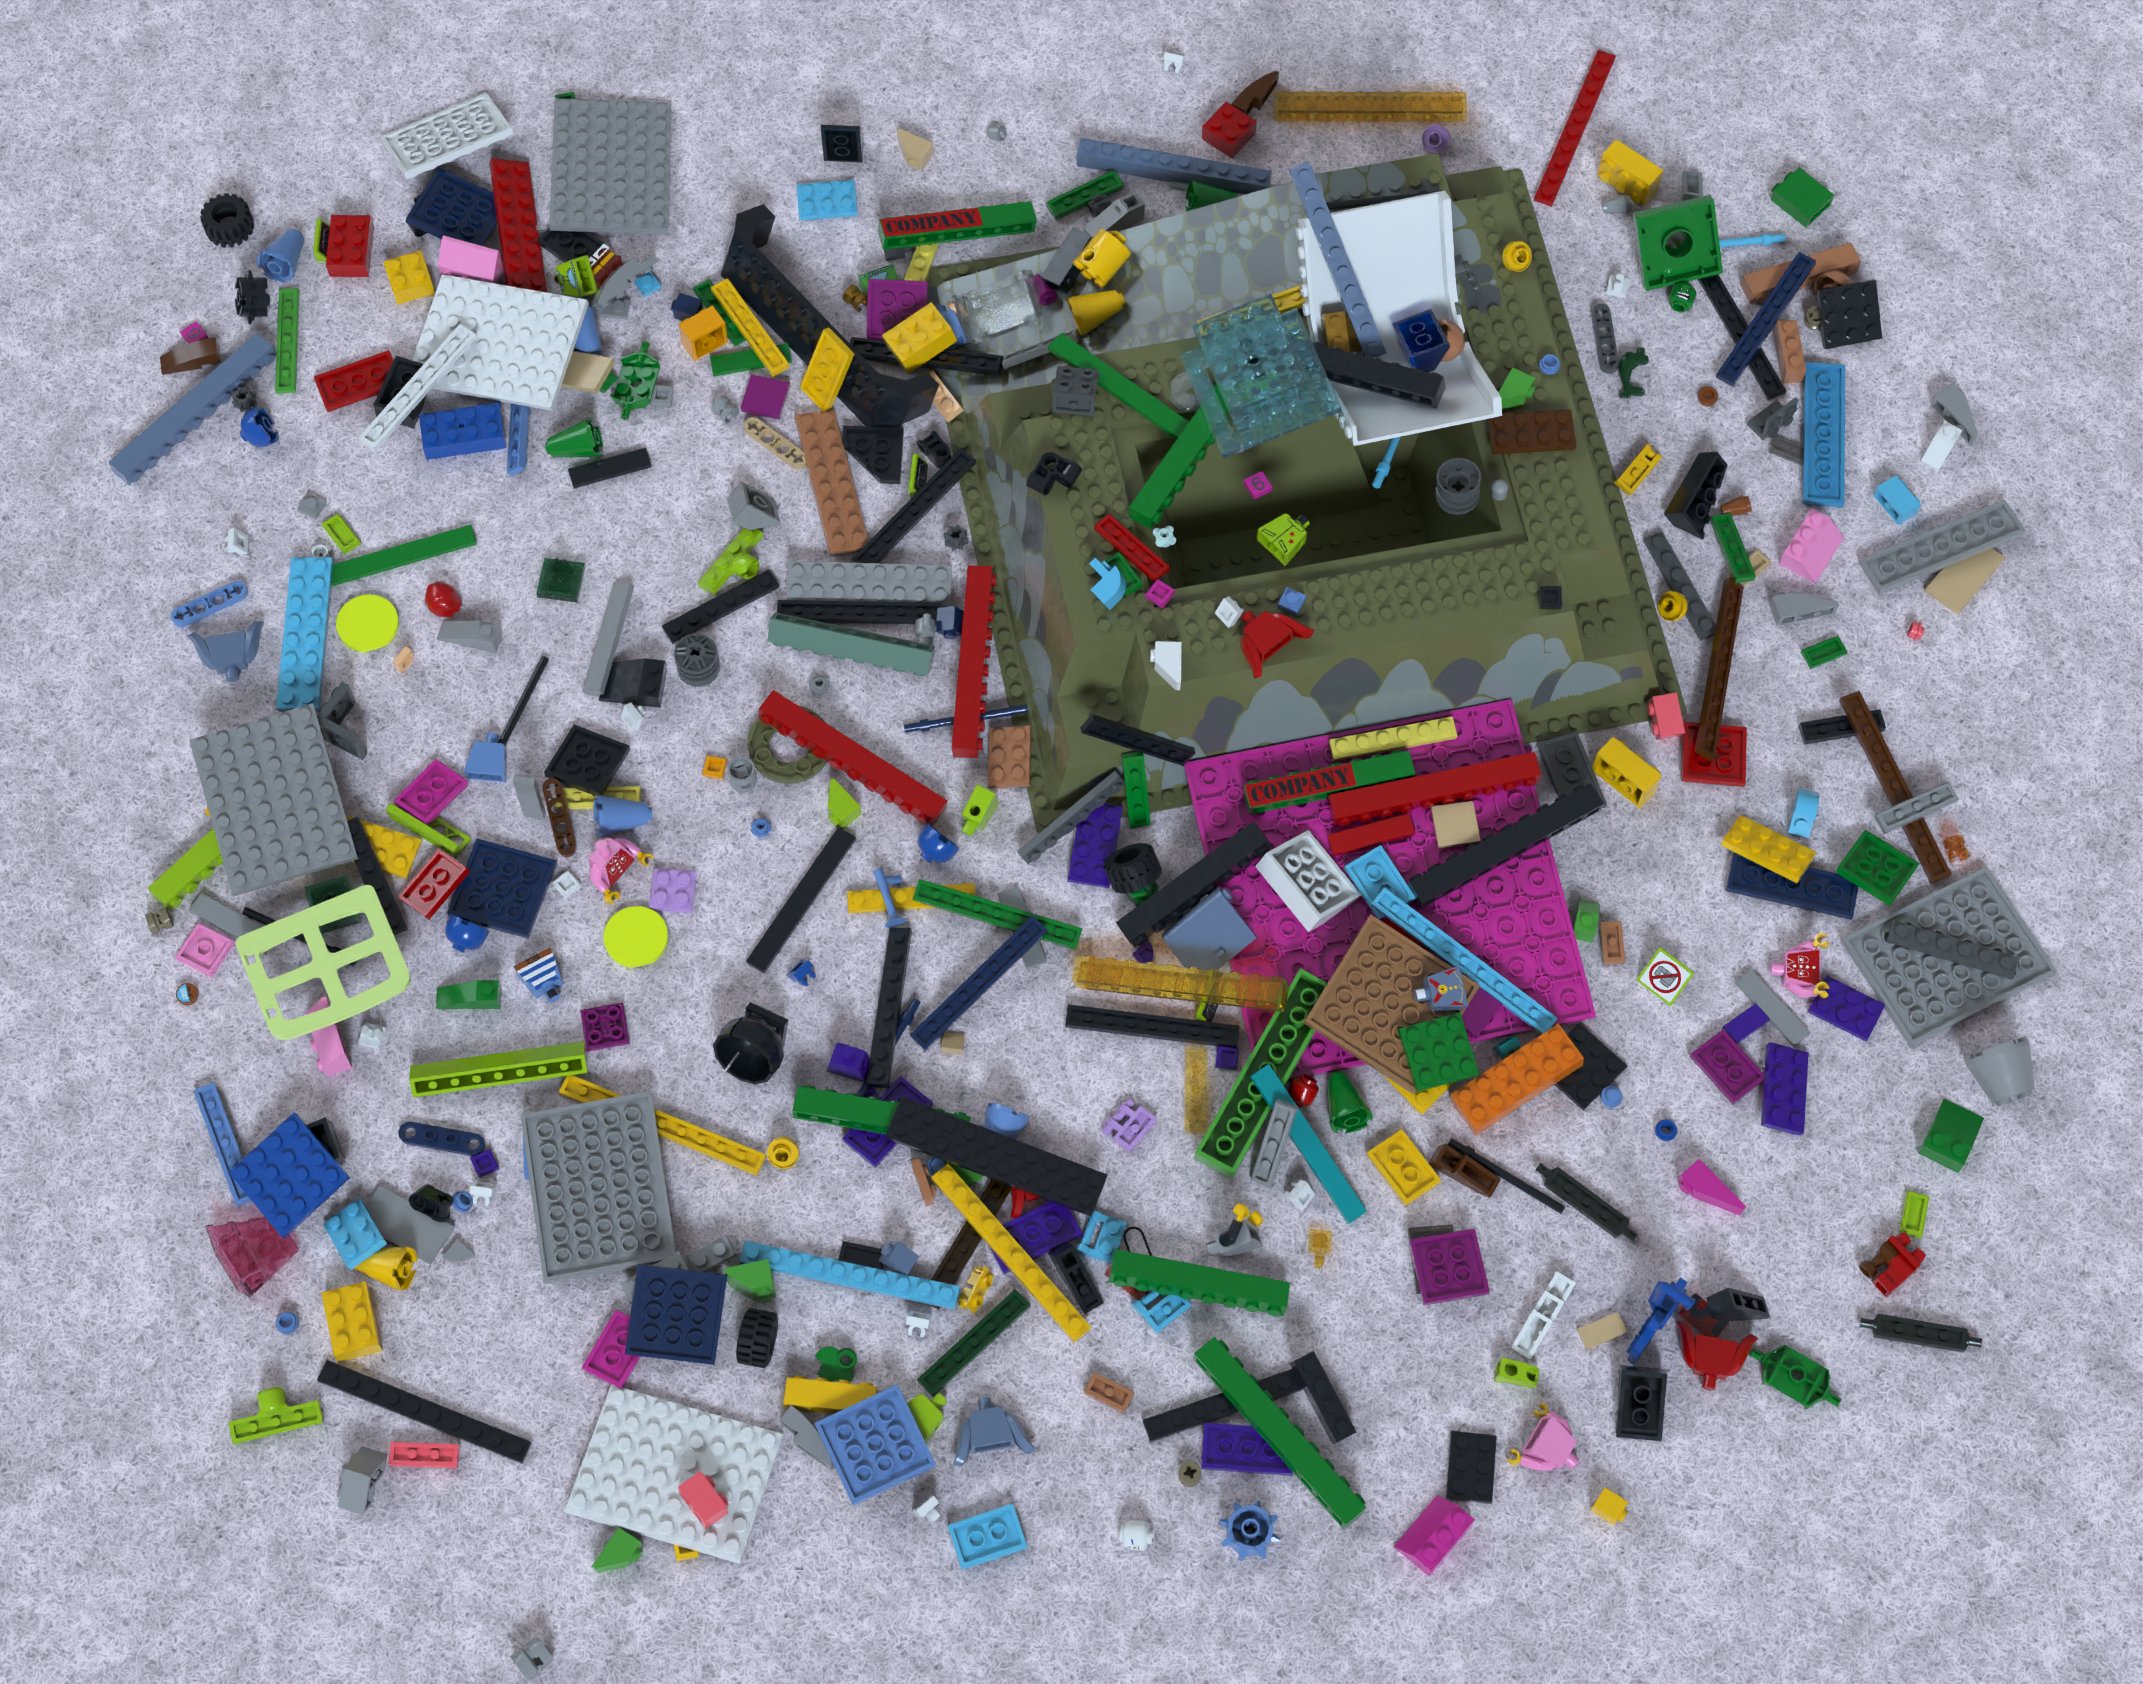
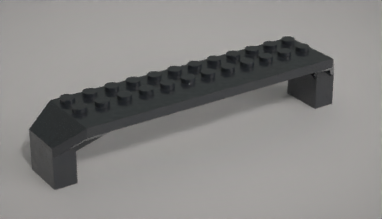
M764 204L738 213L728 240L721 276L724 280L728 278L739 295L785 343H788L789 347L807 366H809L823 329L830 328L851 349L854 357L837 397L865 426H896L929 412L939 387L935 379L927 371L908 380L879 374L758 249L767 244L776 216Z

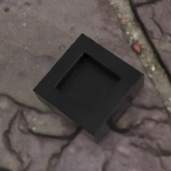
M1540 586L1539 609H1561V586Z

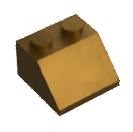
M1346 311L1327 313L1320 316L1324 346L1338 347L1343 351L1351 353H1363Z

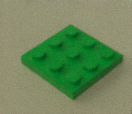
M1864 830L1835 872L1883 903L1891 906L1920 863L1869 831Z
M1460 1012L1397 1030L1416 1093L1480 1075Z

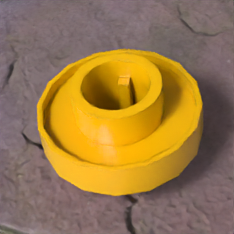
M1521 241L1510 242L1505 246L1502 255L1505 267L1514 272L1524 271L1529 266L1532 257L1529 246Z
M1676 591L1664 593L1658 603L1659 614L1667 621L1675 622L1682 619L1687 612L1685 596Z
M787 1136L774 1138L767 1149L769 1162L780 1169L792 1167L796 1164L800 1155L798 1144Z

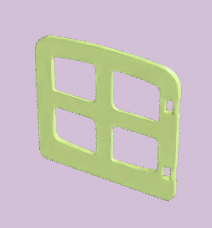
M363 885L241 935L236 940L237 950L268 1029L275 1038L280 1040L299 1037L364 1012L405 991L411 980L409 970L378 896L371 885ZM354 914H366L374 936L336 953H330L325 945L319 926ZM303 934L312 954V961L307 965L269 979L260 958L261 954L280 943ZM376 952H381L390 971L389 979L351 998L347 997L337 973L339 968ZM254 954L256 962L249 965L247 957ZM313 978H320L327 991L331 1005L305 1016L291 1020L284 1019L276 995ZM275 1007L277 1016L270 1018L268 1010Z

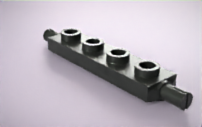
M1542 1163L1536 1168V1171L1546 1177L1544 1186L1615 1239L1623 1234L1633 1242L1638 1234L1627 1227L1630 1219L1562 1169L1556 1167L1550 1170Z
M1877 1314L1874 1320L1860 1318L1859 1327L1873 1329L1875 1338L1963 1353L1968 1345L1979 1348L1982 1346V1338L1970 1337L1966 1328L1884 1314Z

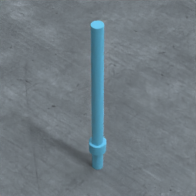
M1770 233L1755 237L1719 240L1720 248L1755 244L1766 246L1771 245V243L1786 242V235H1770Z
M1400 437L1391 438L1382 462H1379L1376 468L1377 474L1372 484L1373 487L1380 488L1384 477L1388 475L1391 468L1390 462Z

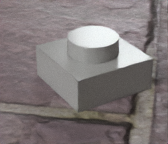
M655 385L651 406L671 408L674 388L672 386Z
M308 493L298 507V512L316 520L326 506V501Z

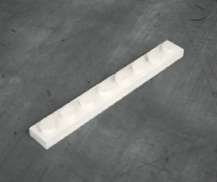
M459 324L359 436V441L376 452L477 338L476 334Z

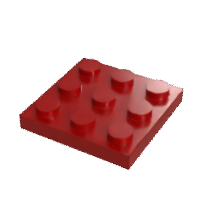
M1684 722L1685 734H1683L1681 782L1744 787L1746 784L1747 727L1721 725L1715 759L1708 761L1695 752L1699 723Z

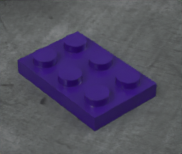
M1826 975L1823 982H1826L1830 988L1823 989L1822 991H1826L1828 997L1822 998L1818 994L1813 1000L1808 1013L1867 1042L1885 1005Z

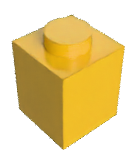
M1605 1487L1590 1511L1614 1526L1617 1520L1622 1523L1627 1515L1628 1510L1625 1507L1628 1501Z

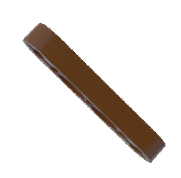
M549 778L543 783L542 789L556 847L561 856L571 857L576 853L577 845L563 788L560 781L555 778ZM551 784L558 787L555 788L557 798H553L551 791L547 790ZM561 803L563 805L562 811L560 813H553L551 811L553 804ZM559 823H566L568 829L564 833H559L556 831L557 825ZM562 838H566L569 846H572L569 848V852L561 849L564 847Z

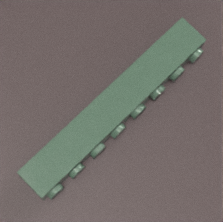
M776 612L770 618L767 642H771L778 647L790 646L797 651L809 650L817 655H833L836 659H852L855 663H871L878 668L890 667L897 672L909 671L917 676H925L930 673L935 651L934 645Z

